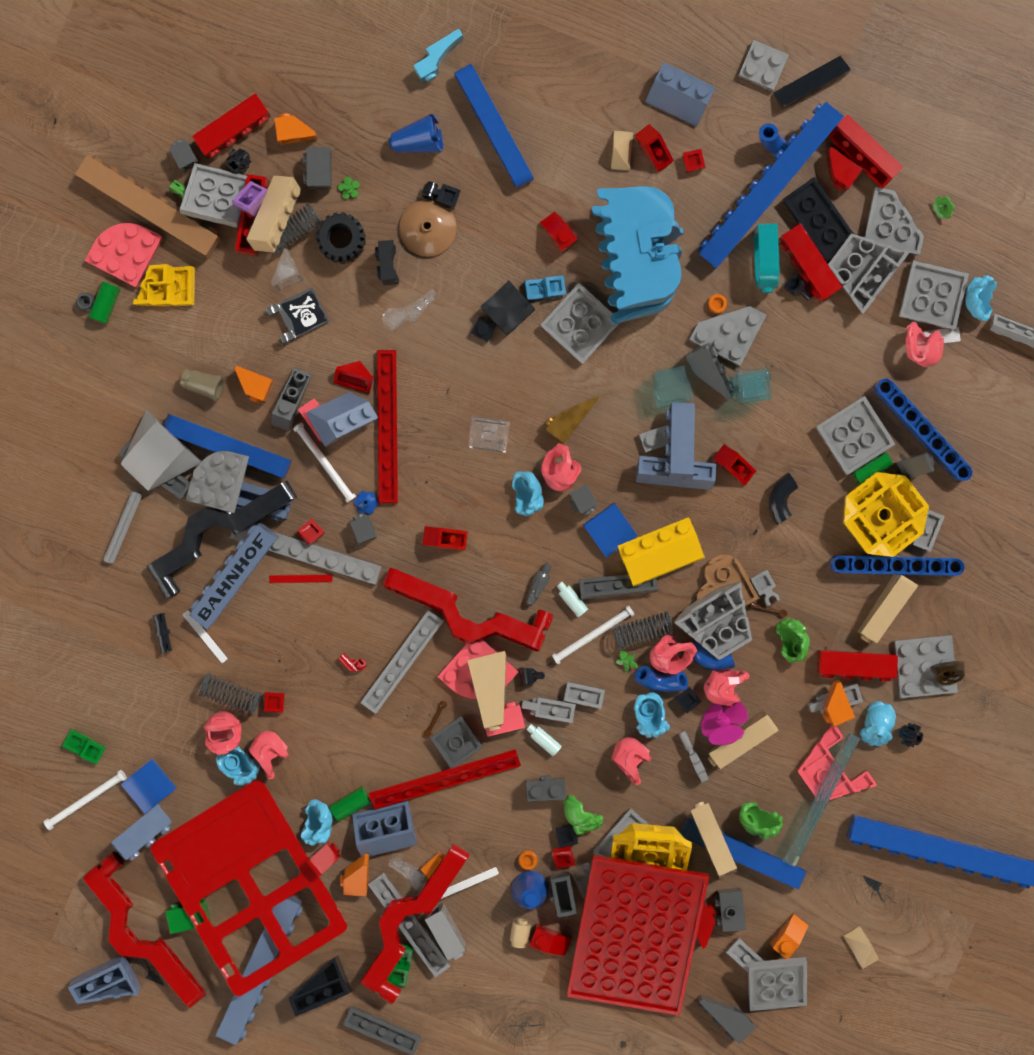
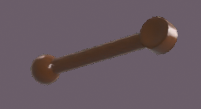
M755 602L748 604L751 609L758 608L779 614L781 617L787 616V611L784 609L776 610L758 605Z
M445 701L439 703L440 707L429 728L424 731L425 737L431 736L433 726L443 708L447 706Z

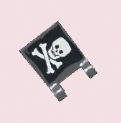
M309 288L289 299L266 308L269 318L280 313L289 331L279 336L283 345L329 322L313 288Z

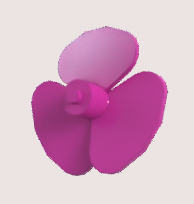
M741 702L733 703L732 706L725 705L723 712L722 705L712 704L705 712L702 720L703 735L708 737L711 744L721 746L732 744L741 739L744 731L736 725L744 724L747 721V708Z

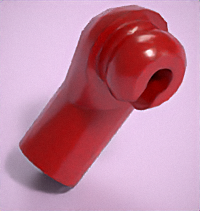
M345 653L338 658L349 672H361L366 668V661L364 659L351 660Z

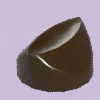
M964 661L944 662L930 666L936 682L941 685L955 684L965 676Z

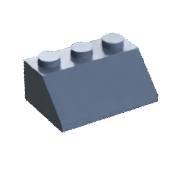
M663 62L645 103L697 127L715 87Z
M350 392L306 412L325 447L367 427L378 418L369 401Z
M408 801L376 810L372 809L352 814L356 846L360 856L364 854L373 856L418 845Z

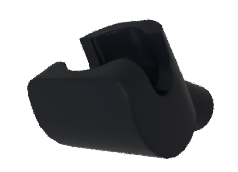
M796 273L793 274L784 286V289L795 297L801 295L807 301L812 297V294L806 290L803 279L801 280Z
M519 667L521 686L533 684L537 679H544L545 677L544 672H537L532 667Z

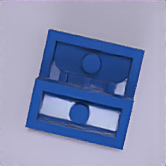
M612 503L583 524L606 558L618 550V545L637 537V534L615 503Z
M154 759L147 762L121 784L144 814L177 788Z

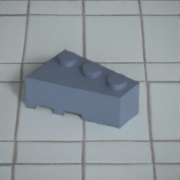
M157 804L110 844L124 861L128 858L132 861L140 854L138 851L144 845L148 848L156 841L154 837L158 833L161 835L166 833L171 828L169 824L172 821Z
M118 956L72 978L68 989L76 1003L80 1004L102 1001L105 998L114 997L116 999L127 995L138 996L141 984L126 957Z

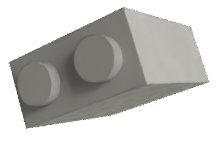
M441 903L433 909L429 916L426 915L425 921L447 960L452 958L456 960L464 954L466 941L445 904Z

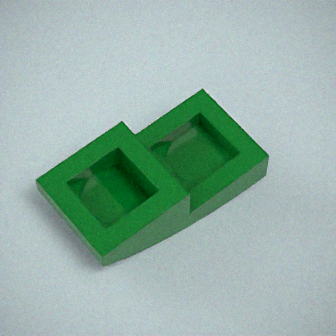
M72 728L62 744V747L96 765L106 748Z
M403 945L406 947V950L388 977V981L394 985L407 986L413 946Z

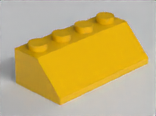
M689 517L617 546L633 587L705 558Z

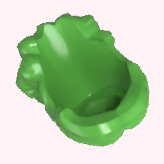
M790 618L776 623V633L780 635L783 643L781 654L789 663L802 662L806 659L810 646V639L806 633L807 628L799 620Z
M573 795L566 796L564 800L565 817L573 826V830L577 835L597 830L602 826V815L584 812V805Z
M756 802L744 803L742 805L739 821L743 828L751 835H758L761 839H768L778 835L782 829L783 817L778 815L777 812L769 813L768 811H763Z

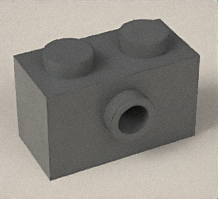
M306 147V153H303V163L307 165V172L303 173L304 184H307L309 190L332 189V151L330 147Z
M587 484L569 494L572 500L570 505L574 512L578 511L579 514L584 513L588 515L596 510L594 506L598 505Z
M543 775L537 779H526L527 802L566 799L564 777L551 778L550 775Z
M569 872L550 875L552 890L549 891L551 902H555L558 918L577 914Z
M740 888L717 890L718 896H715L716 908L719 907L720 914L716 915L717 926H721L723 932L746 930L742 890Z

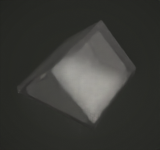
M285 248L271 282V286L278 291L304 280L293 255Z
M471 417L468 448L506 453L510 422Z

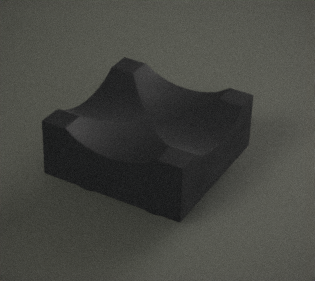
M393 240L378 241V247H375L377 262L380 261V266H377V277L379 281L382 280L384 285L399 284V277L393 265L396 254V246Z
M509 280L481 305V309L506 336L535 311L532 304L526 300Z

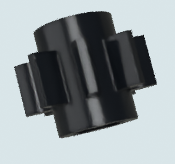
M239 148L237 151L232 149L228 153L229 157L226 160L232 171L238 173L242 170V172H245L249 168L251 160L247 151Z
M914 723L902 726L899 731V737L903 739L901 744L912 748L914 745H919L923 740V733L920 732L921 727Z

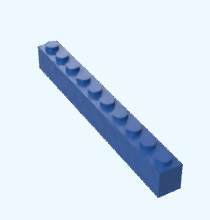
M825 102L823 105L818 104L812 112L815 114L811 120L806 119L799 127L802 131L797 136L795 134L792 135L787 141L789 145L785 151L781 149L774 157L777 161L772 166L767 165L761 173L764 175L760 181L755 180L749 187L751 192L747 197L744 194L736 203L738 205L737 209L734 212L730 210L723 218L726 222L722 226L717 225L711 232L713 235L709 242L705 240L698 248L701 250L699 255L715 269H717L844 116L828 102Z
M852 814L847 837L853 844L862 846L863 843L870 844L872 849L881 850V848L889 849V853L900 855L901 852L907 854V857L918 860L920 857L926 859L925 862L937 865V862L944 863V867L955 870L956 867L963 868V872L974 874L975 871L981 873V876L992 879L994 876L1000 878L999 881L1011 884V881L1018 882V886L1024 888L1034 887L1033 860Z

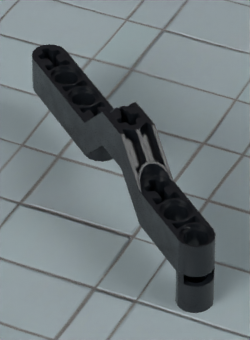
M288 480L238 509L235 513L206 507L188 517L182 544L146 566L154 581H158L160 584L158 587L164 598L168 599L181 591L172 574L202 556L200 546L205 531L217 525L231 529L234 535H237L297 498V495Z

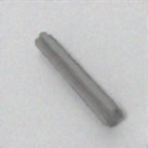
M131 492L103 558L107 563L113 564L142 497L137 492Z

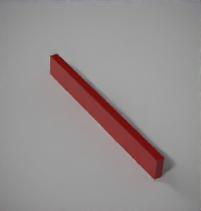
M377 350L379 503H398L397 350Z
M514 749L370 792L369 799L374 810L520 767L521 764L517 751Z

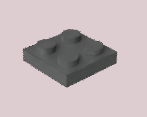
M462 715L430 737L450 768L456 767L483 748Z

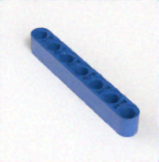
M469 64L454 72L460 87L515 187L518 189L534 180L530 169L473 65Z
M887 378L876 382L874 385L875 394L946 472L956 481L969 480L973 474L971 466L896 384ZM881 383L887 384V393L881 391ZM895 397L900 398V407H896L893 404ZM908 411H911L914 414V419L912 421H909L906 418V413ZM921 425H924L927 428V433L925 435H922L919 432V427ZM934 439L938 440L940 443V446L937 450L934 449L932 446V442ZM948 453L953 458L950 464L945 461V456ZM961 467L966 472L963 478L958 475V470Z
M171 414L167 415L164 427L179 439L214 452L229 451L249 456L248 465L282 478L286 477L292 461Z
M837 555L829 560L830 569L837 573L957 576L962 574L965 569L964 562L957 558ZM837 559L843 561V567L839 570L835 567ZM857 559L862 561V567L859 570L854 567V562ZM876 560L881 562L879 570H875L873 567V563ZM896 560H898L901 565L899 570L895 571L892 566L893 562ZM914 561H918L920 565L917 571L912 569ZM934 561L939 565L935 572L931 569V564ZM955 561L958 568L955 572H952L950 565Z
M686 817L680 834L686 840L706 848L695 821ZM722 833L734 861L796 889H800L807 873L806 870Z

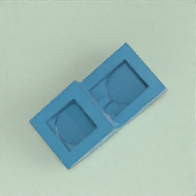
M564 275L523 282L527 301L566 295Z

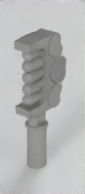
M686 731L678 733L685 750L689 752V758L700 781L703 783L709 780L697 753L692 749L694 746L691 744Z

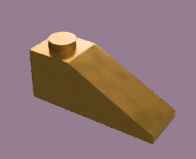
M595 396L557 414L555 418L551 416L545 424L547 426L545 431L564 445L599 400V397Z

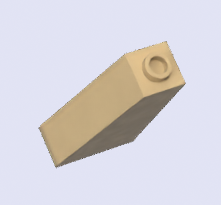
M893 574L857 631L862 635L860 638L869 644L871 642L878 643L918 585L903 575Z
M505 651L467 660L484 729L489 728V732L501 729L500 725L504 724L507 658Z
M761 711L741 726L744 731L741 739L728 745H715L707 752L710 756L707 759L713 767L717 765L722 769L779 731L770 717Z
M700 802L694 805L691 814L719 879L737 872L735 862L709 803L704 804V802Z

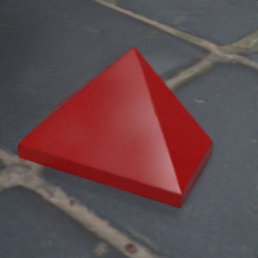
M361 361L337 366L333 383L370 394L373 376Z

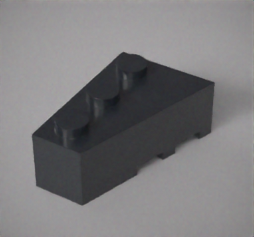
M339 956L334 957L288 998L295 1016L352 992Z

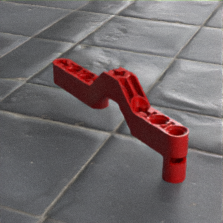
M389 568L382 583V587L391 592L442 612L452 637L469 645L497 635L525 648L539 652L546 637L542 631H548L554 617L544 610H538L532 625H529L505 614L495 612L493 619L477 624L460 616L455 604L458 596L450 591L394 568Z
M454 843L419 895L391 900L380 917L379 924L384 947L363 976L360 984L373 993L378 992L380 994L379 997L391 1005L399 996L401 989L386 979L406 950V947L400 943L397 928L405 916L425 913L429 916L465 864L470 854Z
M111 852L101 861L102 867L96 865L83 875L85 883L111 913L108 941L120 956L147 958L185 1005L192 1008L206 996L204 988L162 938H158L155 941L139 940L127 926L128 910L133 907V903L111 876L124 865L122 858L116 852Z

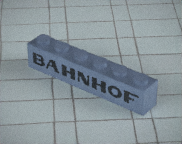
M259 523L257 526L253 524L247 532L248 538L245 541L242 539L235 548L238 550L234 556L230 555L225 561L226 567L224 570H219L213 577L215 582L212 586L207 585L201 593L204 595L200 601L196 600L191 606L192 612L189 616L206 629L213 625L279 538L277 534L264 524Z

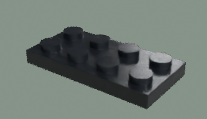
M815 177L782 199L798 224H802L826 262L836 255L851 233L854 234Z

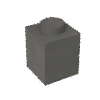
M186 139L174 142L172 147L169 148L183 173L191 169L194 163L200 164Z
M364 513L353 517L354 521L350 522L358 544L378 537L369 515L364 516Z

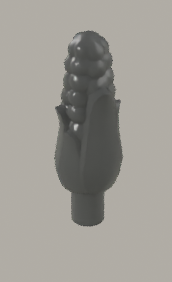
M545 563L542 570L536 572L527 596V605L532 606L542 593V590H544L550 578L548 573L552 567L551 565Z

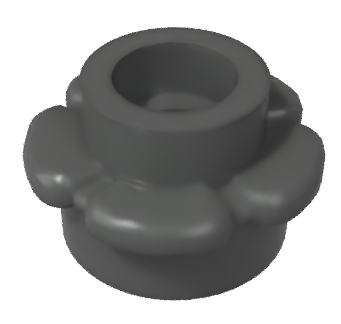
M81 293L76 301L77 307L81 308L82 311H90L94 303V296L91 293Z

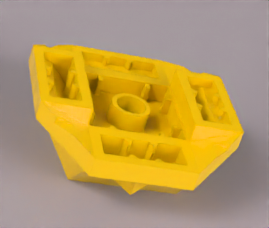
M875 472L845 495L843 524L867 554L894 557L924 534L929 505L905 475ZM882 509H885L888 514L885 520H882L879 516Z
M631 823L620 834L613 835L610 857L687 870L692 842L686 840L675 827Z

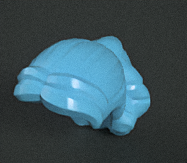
M984 275L982 278L974 277L965 289L967 309L973 317L981 321H988L993 311L989 305L993 298V291L997 287V282L994 281L993 277Z
M516 472L513 475L512 487L516 491L515 510L517 514L531 516L534 512L543 508L544 499L541 484L532 472Z
M653 692L639 695L634 704L635 716L639 723L637 730L647 738H658L659 734L663 735L670 729V725L664 720V703L661 697Z
M875 701L866 710L865 728L861 729L860 735L865 743L868 742L871 746H882L893 738L891 731L895 726L896 714L890 704Z
M239 746L230 751L229 754L216 756L219 770L227 777L234 779V785L242 786L249 784L257 778L256 774H258L261 765L256 759H251Z
M314 799L308 803L305 809L308 817L305 821L304 829L301 831V839L311 846L327 842L332 831L331 825L333 821L327 804Z

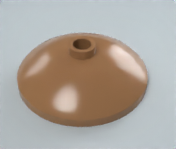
M425 199L413 203L405 210L400 220L399 231L404 245L411 252L422 257H434L450 248L456 237L457 225L455 217L448 207L437 204L436 200ZM430 223L431 227L429 229H425L424 224Z

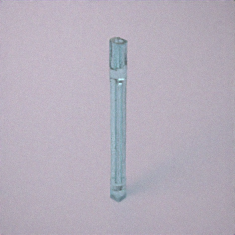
M848 733L783 860L791 866H796L860 740L854 734Z

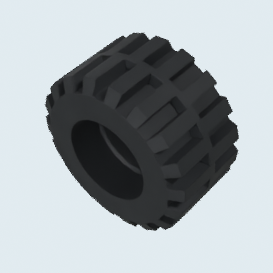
M336 212L333 213V216H326V220L320 222L321 225L316 230L317 245L328 260L330 259L334 263L340 262L341 264H345L347 261L350 263L352 259L359 257L360 252H363V247L366 244L365 232L360 222L352 215H346L344 212L338 214ZM338 228H346L352 234L350 244L344 248H335L330 243L331 234Z

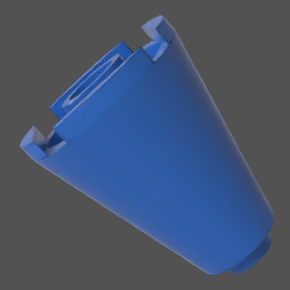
M434 113L429 114L391 133V138L388 139L390 149H394L397 153L442 152L441 149L444 147L441 129L438 130L436 125L439 123Z
M525 871L513 880L511 895L518 906L524 909H536L546 902L549 896V885L542 874L536 871Z

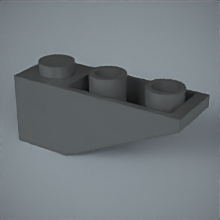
M708 342L689 351L686 359L694 374L724 397L731 399L735 393V387L733 382L728 380L726 376L725 366L719 363L715 347H711Z
M297 368L293 369L272 412L271 425L286 431L290 430L312 374Z
M928 453L913 455L893 463L897 474L905 475L908 479L935 471L933 468L935 462Z
M703 995L698 996L700 1002L698 1006L705 1013L709 1012L713 1016L712 1020L719 1028L721 1026L725 1028V1034L731 1041L736 1040L740 1044L756 1029L754 1023L741 1009Z

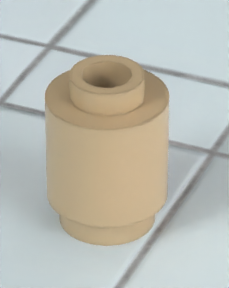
M517 918L516 921L512 922L510 935L512 947L526 948L529 943L531 924L528 923V920Z

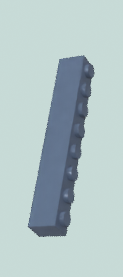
M293 896L279 903L272 910L284 932L291 936L295 927L292 924L294 918H299L303 907H300L302 900ZM265 927L243 977H247L276 959L279 954V950ZM271 978L242 996H233L216 1033V1037L234 1045H237L239 1040H244L248 1031L245 1029L247 1022H252L255 1016L253 1009L255 1005L259 1006L264 996L260 993L263 987L267 989Z

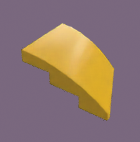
M168 264L149 265L146 277L140 285L139 295L137 299H134L133 304L140 306L194 305L195 267H172Z

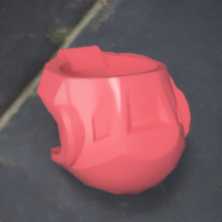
M916 322L910 323L906 328L908 358L922 367L936 365L941 360L944 349V338L941 337V332L936 330L929 337H926Z
M558 443L552 450L548 451L541 467L548 487L562 492L574 485L582 470L581 465L577 461L571 460L569 447ZM557 457H563V461L559 462V464L554 462Z
M668 634L653 646L650 652V661L652 666L659 672L678 674L691 664L697 648L692 642L678 643L674 636ZM680 651H684V655L680 659L677 653Z
M744 670L712 671L704 684L705 696L711 703L732 706L733 703H738L741 700L738 694L734 692V687L748 680L750 675Z
M227 711L214 713L208 718L204 725L206 730L205 745L212 753L217 755L229 754L230 751L239 746L241 739L240 720Z
M272 731L258 733L249 748L250 753L266 772L265 774L268 779L274 778L271 760L277 756L280 758L289 757L287 752L288 746Z
M626 737L616 743L611 760L630 778L633 784L639 785L641 779L637 765L641 761L645 763L647 761L651 762L652 758L649 755L650 750L637 739Z

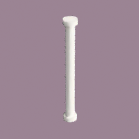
M301 422L295 426L293 430L298 432L346 498L345 501L349 503L356 495L351 493L306 432L304 424Z
M629 605L626 606L624 611L561 652L552 654V657L557 664H560V661L630 615L631 617L634 616V612Z
M122 770L118 771L117 775L51 819L44 820L46 828L52 830L54 825L120 781L124 782L127 780L125 773Z

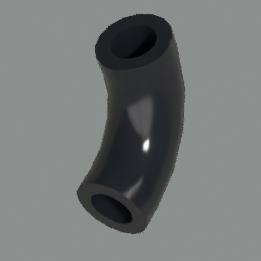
M790 473L783 475L773 485L769 494L768 509L776 525L792 516L787 506V500L789 495L798 489V485Z

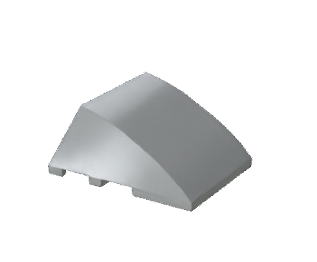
M851 233L828 265L858 309L864 314L910 252Z
M146 410L121 465L150 491L177 475L198 466L202 461L170 433L152 413Z
M741 582L715 589L687 606L674 621L676 625L682 628L718 660L752 641Z

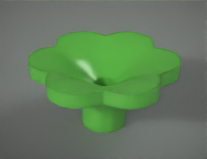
M947 196L936 197L935 203L932 206L933 211L936 212L937 217L940 219L951 218L952 211L955 209L954 204Z

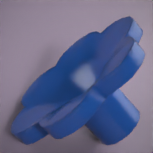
M361 491L354 500V504L358 506L357 510L359 513L366 512L367 514H372L374 508L379 504L373 492Z

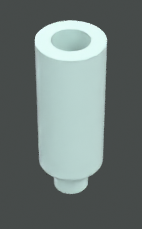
M563 582L557 585V588L561 591L559 595L577 617L588 610L587 606L570 585L566 587Z
M530 724L526 730L531 733L530 737L550 755L554 756L562 747L539 726L536 728Z

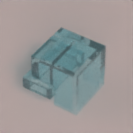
M685 365L656 371L652 374L655 389H652L656 408L669 406L672 402L683 403L694 400L691 383L687 379Z
M766 366L758 370L742 372L735 370L736 375H729L732 385L735 386L736 399L740 403L771 399V373Z

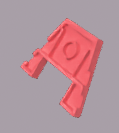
M832 725L828 727L797 769V772L819 803L877 786L867 770L851 781L847 778L828 750L844 738L839 729Z

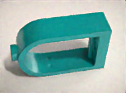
M778 223L758 224L753 230L757 289H762V293H773L774 289L778 288L779 285Z

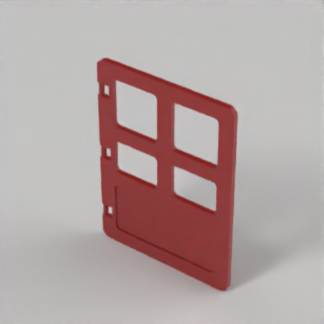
M262 780L251 782L151 845V852L193 922L195 929L223 974L232 993L236 996L246 994L341 935L347 929L345 918L322 879L307 863L309 857ZM285 848L289 851L299 868L300 875L270 894L263 895L250 874V870ZM167 860H170L174 867V870L171 872L168 871L164 864ZM233 879L238 880L250 901V906L218 926H213L200 904L201 899ZM305 887H309L329 919L330 924L297 946H293L272 909ZM198 911L204 919V922L201 924L198 923L194 916ZM255 918H260L280 955L247 977H243L223 944V938ZM227 964H230L235 972L232 976H229L224 968Z

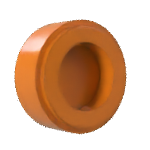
M714 294L708 300V308L712 313H722L727 307V299L721 294Z
M532 850L521 852L519 855V865L525 870H532L536 867L538 863L536 853Z

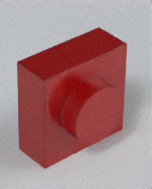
M702 149L682 153L686 173L706 168Z
M310 519L297 530V534L309 546L314 544L325 533L313 519Z
M265 692L264 711L283 713L285 693Z
M571 846L552 849V856L557 869L575 866V858Z

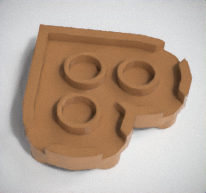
M721 554L714 556L705 566L706 583L697 592V600L719 587L741 582L745 606L759 599L746 572L736 558L731 555Z

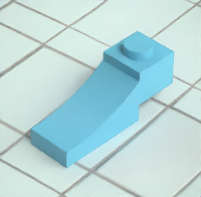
M459 29L426 48L428 57L413 65L422 83L425 81L430 82L437 77L439 73L438 66L452 48L463 41V35Z

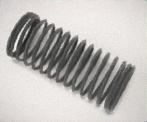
M309 203L306 204L307 208L303 206L306 214L300 209L301 214L296 211L297 216L292 214L295 221L289 216L292 224L289 220L287 221L288 226L284 229L280 238L281 242L276 248L279 253V247L284 250L283 245L286 248L288 247L286 242L291 245L290 240L295 243L293 237L298 240L297 235L302 238L300 232L305 235L304 230L309 233L307 227L311 231L313 230L311 225L316 228L313 220L318 226L321 225L320 218Z
M666 611L664 614L661 612L660 616L657 614L656 617L653 615L652 619L648 616V620L644 618V622L640 619V623L636 620V625L632 621L631 624L628 622L627 626L623 624V628L621 625H619V629L617 626H613L619 650L625 649L622 633L627 647H629L627 634L631 645L634 646L631 632L636 645H638L635 630L639 642L642 644L639 629L646 643L643 627L650 642L647 625L652 640H654L651 624L658 639L655 622L662 638L659 620L665 635L667 634L663 619L669 635L675 634L669 612Z
M207 673L199 690V696H207L208 699L211 697V700L215 699L216 702L219 700V703L223 702L224 705H231L235 709L239 708L240 711L243 710L244 713L247 712L251 716L255 713L261 698V692H257V694L256 690L253 692L250 703L246 708L247 701L252 692V689H250L246 701L241 708L248 687L245 689L241 702L238 705L239 698L244 689V686L241 687L238 698L233 705L240 684H238L229 704L236 683L233 684L229 697L225 702L232 681L229 682L225 695L221 700L228 680L225 681L221 694L217 699L224 678L221 679L217 692L213 697L220 677H217L209 696L216 675L213 676L210 685L209 682L212 674Z

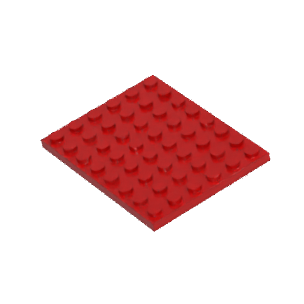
M593 855L567 997L680 1016L709 882V874Z

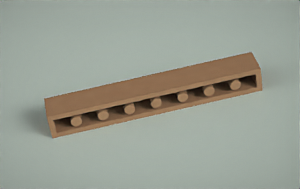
M86 155L75 173L77 177L197 252L210 258L221 240L217 236L218 232L209 226L207 229L201 226L202 222L195 217L190 219L180 214L179 207H170L168 205L169 201L161 196L157 199L152 195L153 191L145 186L142 188L135 185L137 181L131 177L126 176L124 178L120 176L118 169L111 165L109 168L104 166V161L94 155L91 158Z

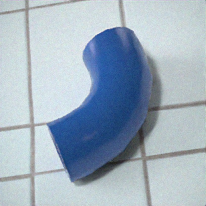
M767 123L761 126L759 130L760 141L771 154L776 156L781 149L783 151L789 146L787 140L780 136L778 128L774 124Z
M696 640L692 641L697 648L693 659L702 667L714 671L735 668L731 653L718 660Z
M642 666L635 673L636 682L650 690L678 692L688 688L687 676L682 671L678 674H668L654 671L648 666Z

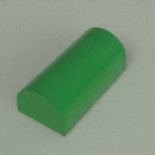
M102 281L88 317L108 325L121 289Z
M881 453L851 472V475L860 485L875 472L881 473L892 466L893 462L887 453Z
M361 786L330 804L329 807L335 819L340 822L369 805L371 801L365 788Z

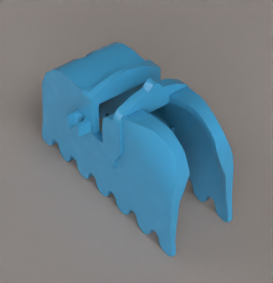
M654 187L598 188V198L608 201L606 206L592 207L593 215L603 219V222L596 225L595 231L600 235L606 236V239L599 243L598 248L601 252L609 254V257L602 261L601 266L603 269L612 272V275L605 279V285L608 288L615 289L616 292L608 297V303L619 309L618 312L611 315V323L615 325L628 320L658 314L665 310L673 300L682 275L679 263L682 250L677 244L668 245L684 234L683 228H680L679 224L674 221L673 203L664 192Z

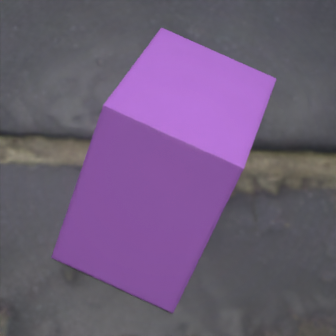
M250 181L232 200V204L239 210L255 217L268 189Z

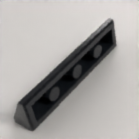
M839 56L773 92L783 110L848 74L851 69L843 58Z

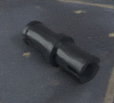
M165 613L152 615L160 653L172 651L169 638L170 629L167 628Z

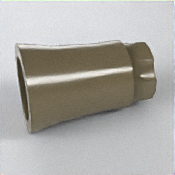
M186 369L182 373L180 386L217 402L224 389L225 377Z

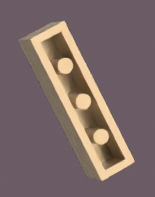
M273 176L246 239L255 251L274 253L277 245L280 243V238L287 226L289 216L293 211L297 197L300 195L301 188L294 177Z

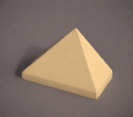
M614 131L611 160L612 170L630 171L633 132Z
M860 926L843 935L862 969L879 960L873 946Z

